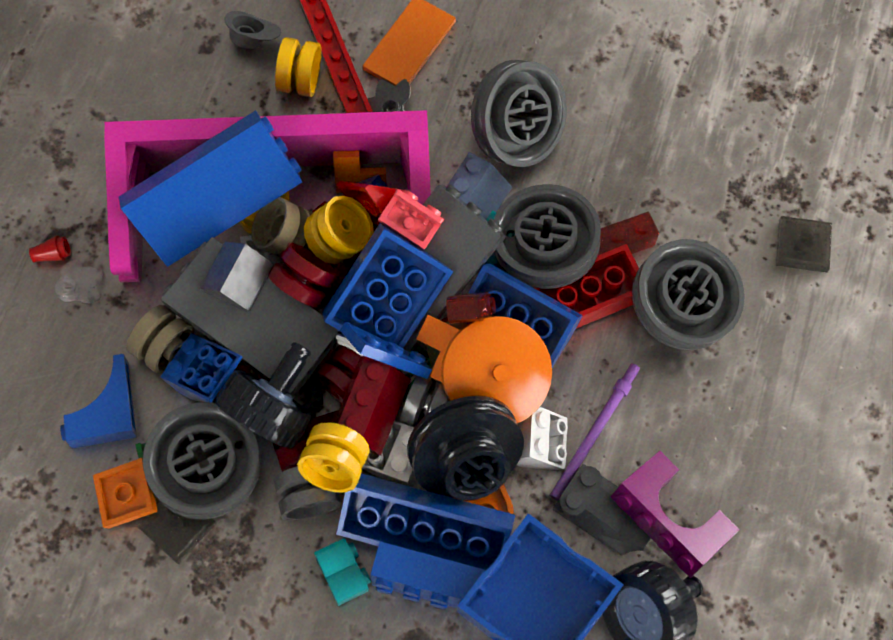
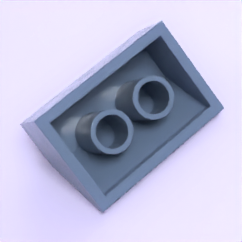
M471 152L467 154L448 185H452L461 193L459 198L466 204L471 201L482 210L480 215L485 219L488 218L492 210L498 211L512 189V186L491 163Z

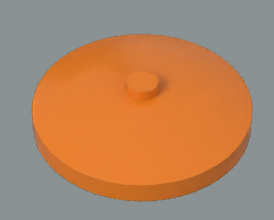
M484 317L467 324L450 341L442 361V383L449 401L468 396L494 398L504 403L512 411L516 422L520 423L530 417L541 406L547 396L552 379L551 358L544 341L530 326L509 317Z

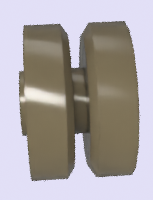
M158 305L153 307L138 321L128 338L126 349L138 360H145L146 366L155 373L162 374L182 347L183 342L187 340L191 333L194 334L195 330L193 326L183 319H176V314L165 305Z

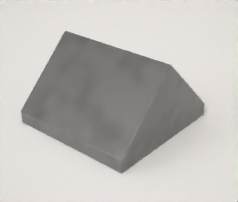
M225 242L200 286V290L249 312L274 264L247 244Z

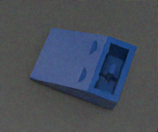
M191 333L160 377L180 394L194 401L211 403L243 357Z

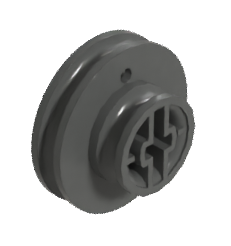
M509 60L492 68L480 82L471 108L472 131L482 152L493 161L516 167L532 166L545 159L556 147L565 127L567 103L563 86L556 74L541 63Z
M542 184L524 188L511 195L500 206L494 218V221L503 227L501 233L506 236L494 251L498 264L503 271L533 288L553 289L569 285L583 277L592 268L598 257L601 236L598 214L583 195L570 188L553 184ZM512 232L515 236L508 237L507 234Z
M681 239L660 246L643 262L633 282L632 300L641 324L655 339L676 349L698 350L713 345L735 327L744 307V287L734 264L719 249L698 240ZM672 285H675V286L668 292V289H669ZM688 288L690 290V293L683 302V307L679 310L677 306L682 300L685 293L687 292L686 289Z
M198 402L173 410L157 423L150 433L144 448L143 469L149 487L166 508L190 519H212L233 511L249 497L260 475L261 454L253 431L227 415L216 403ZM237 442H243L244 445L241 449L235 448ZM207 459L209 465L201 468L199 463Z

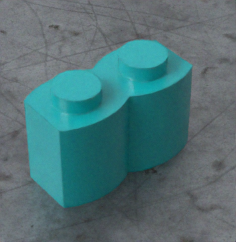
M343 538L314 552L315 558L338 606L369 591L367 584L371 583V579L365 567L360 569L355 560L359 558V554L353 542L348 544L346 539Z

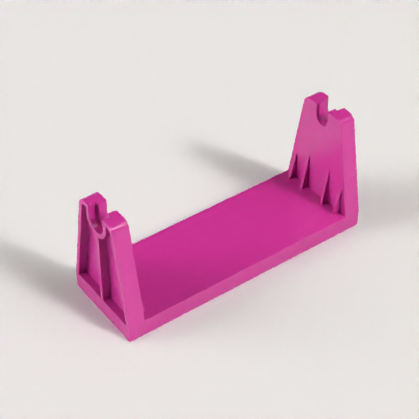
M427 110L266 116L274 128L271 133L275 139L280 137L288 148V151L285 152L289 159L294 157L300 167L334 165L333 151L359 150L360 164L401 163L408 191L418 197L417 202L423 205L431 195ZM244 117L105 122L109 265L111 273L119 275L120 282H141L143 236L121 210L119 196L149 178L150 172L162 170Z

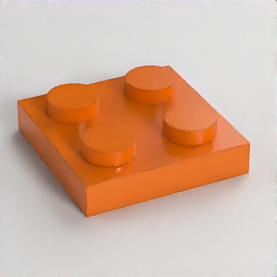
M143 458L93 475L103 528L110 529L158 512L154 493L145 478Z

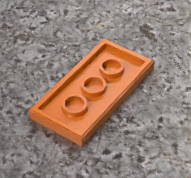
M411 0L362 65L363 70L379 80L383 79L390 82L394 86L403 79H406L410 85L456 23V17L425 0Z

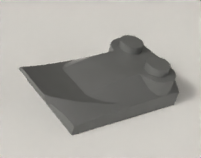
M582 464L557 501L553 511L621 556L632 551H643L651 538L610 497L618 486L601 476L596 468Z

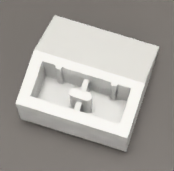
M539 407L530 417L517 423L524 438V448L517 466L533 469L565 470L567 417Z
M394 421L381 456L369 452L362 469L377 478L413 487L416 478L407 457V444L414 427Z

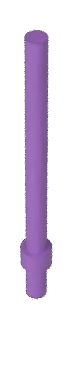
M631 363L622 379H618L613 387L614 392L549 496L552 499L559 500L619 402L628 395L632 388L631 383L640 370V367L636 364Z

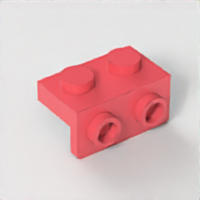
M397 189L393 198L378 218V221L424 251L444 221L440 217L441 212L431 205L425 207L417 202L418 197L406 189L402 192Z

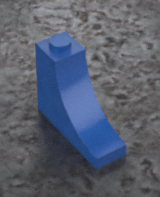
M124 354L113 355L111 376L102 393L85 408L63 415L64 425L60 426L61 437L72 449L137 438L129 362Z

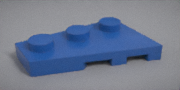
M346 321L340 330L361 355L428 379L432 372L431 367L425 362L426 358L416 351H411L410 353L399 345L387 342Z

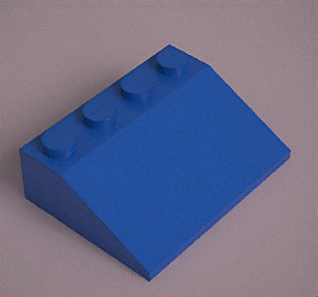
M380 223L322 312L324 322L340 331L346 321L387 342L395 343L404 348L454 271Z
M483 264L455 319L465 324L491 316H502L519 320L530 326L544 341L550 354L553 368L583 315L496 266Z

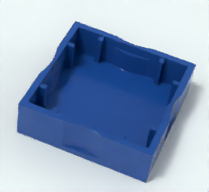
M528 513L504 544L500 555L494 563L481 574L459 603L457 613L492 640H584L623 584L590 559L573 551L561 537Z

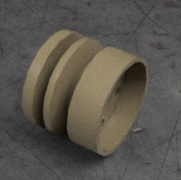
M278 197L259 209L254 218L251 233L254 246L270 254H276L280 258H282L281 254L288 243H295L310 250L304 237V225L307 217L313 212Z

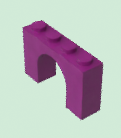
M658 451L623 481L610 497L691 578L740 529L720 510L698 528H685L671 521L660 506L659 491L669 483L679 469L661 451Z

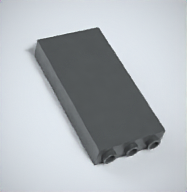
M438 184L423 204L425 207L431 205L441 212L440 217L444 219L424 251L454 272L403 349L410 353L415 351L421 343L416 339L427 315L440 320L483 264L506 238L501 233L503 230L502 226L491 218L489 221L480 215L482 210L471 201L466 204L459 198L461 193L450 184L447 187Z
M212 237L208 242L201 244L193 261L183 266L179 274L180 277L175 283H170L165 288L162 294V302L169 310L217 345L240 354L243 357L241 362L267 381L271 378L285 353L290 350L293 342H297L310 350V357H307L304 367L287 392L294 399L337 344L336 335L342 332L324 322L323 316L313 308L279 289L269 277H267L249 312L200 290V286L223 244Z

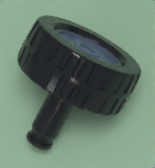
M297 342L291 344L292 347L285 353L269 381L262 378L259 379L241 370H235L225 382L216 398V404L231 418L259 436L285 448L296 446L312 420V415L287 393L304 367L307 357L311 355L310 350Z
M641 561L613 575L623 586L603 612V618L614 640H692L698 624V614L694 599L703 593L702 582L697 577L692 576L690 578L688 576L682 579L671 568L655 561Z

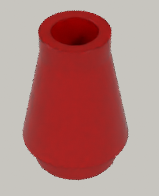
M57 235L35 247L29 248V255L33 263L63 261L71 255V249L67 238Z

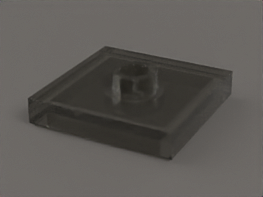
M781 216L778 228L776 266L828 273L830 270L832 223Z
M160 502L157 505L158 512L147 515L137 527L172 560L179 564L217 523L213 518L199 520L180 516Z

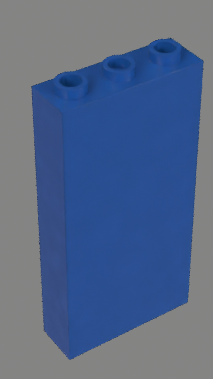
M255 110L119 196L121 210L167 267L199 248L201 244L208 242L212 237L218 236L302 183L299 172L302 171L300 165L294 157L288 158L285 153L288 151V148L280 137L275 139L271 133L274 128L266 116L261 118Z

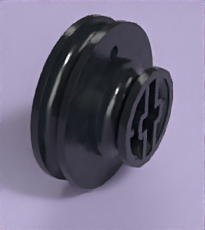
M468 396L446 402L425 415L415 426L409 437L407 457L417 482L426 491L460 500H476L497 491L506 482L508 475L522 456L524 438L512 411L504 403L485 396Z

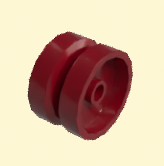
M288 243L281 254L285 263H275L268 277L279 289L294 299L312 307H319L326 296L323 287H332L339 273L331 264L325 263L316 257L309 249L295 243Z
M339 345L330 355L332 364L323 363L314 373L321 386L341 404L358 361L362 357L343 345Z

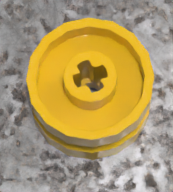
M285 37L282 40L275 71L276 91L290 94L296 87L297 93L300 96L313 97L321 66L320 43L306 41L301 48L298 39Z
M343 195L333 197L307 217L304 225V237L310 250L325 263L334 265L344 263L354 254L363 250L374 233L370 215L362 204L351 197Z
M320 423L312 428L308 436L306 447L302 451L297 463L298 471L304 479L323 490L331 492L351 491L358 484L362 473L361 469L369 454V444L363 436L351 428L336 423Z

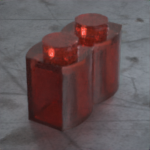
M489 292L448 296L446 299L447 316L450 324L485 321L486 317H491L496 311L495 299L490 296Z

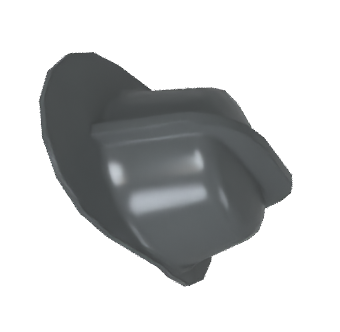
M232 11L227 13L224 18L225 24L229 28L230 39L233 43L243 48L255 49L261 46L263 41L274 40L281 35V29L276 24L246 12Z

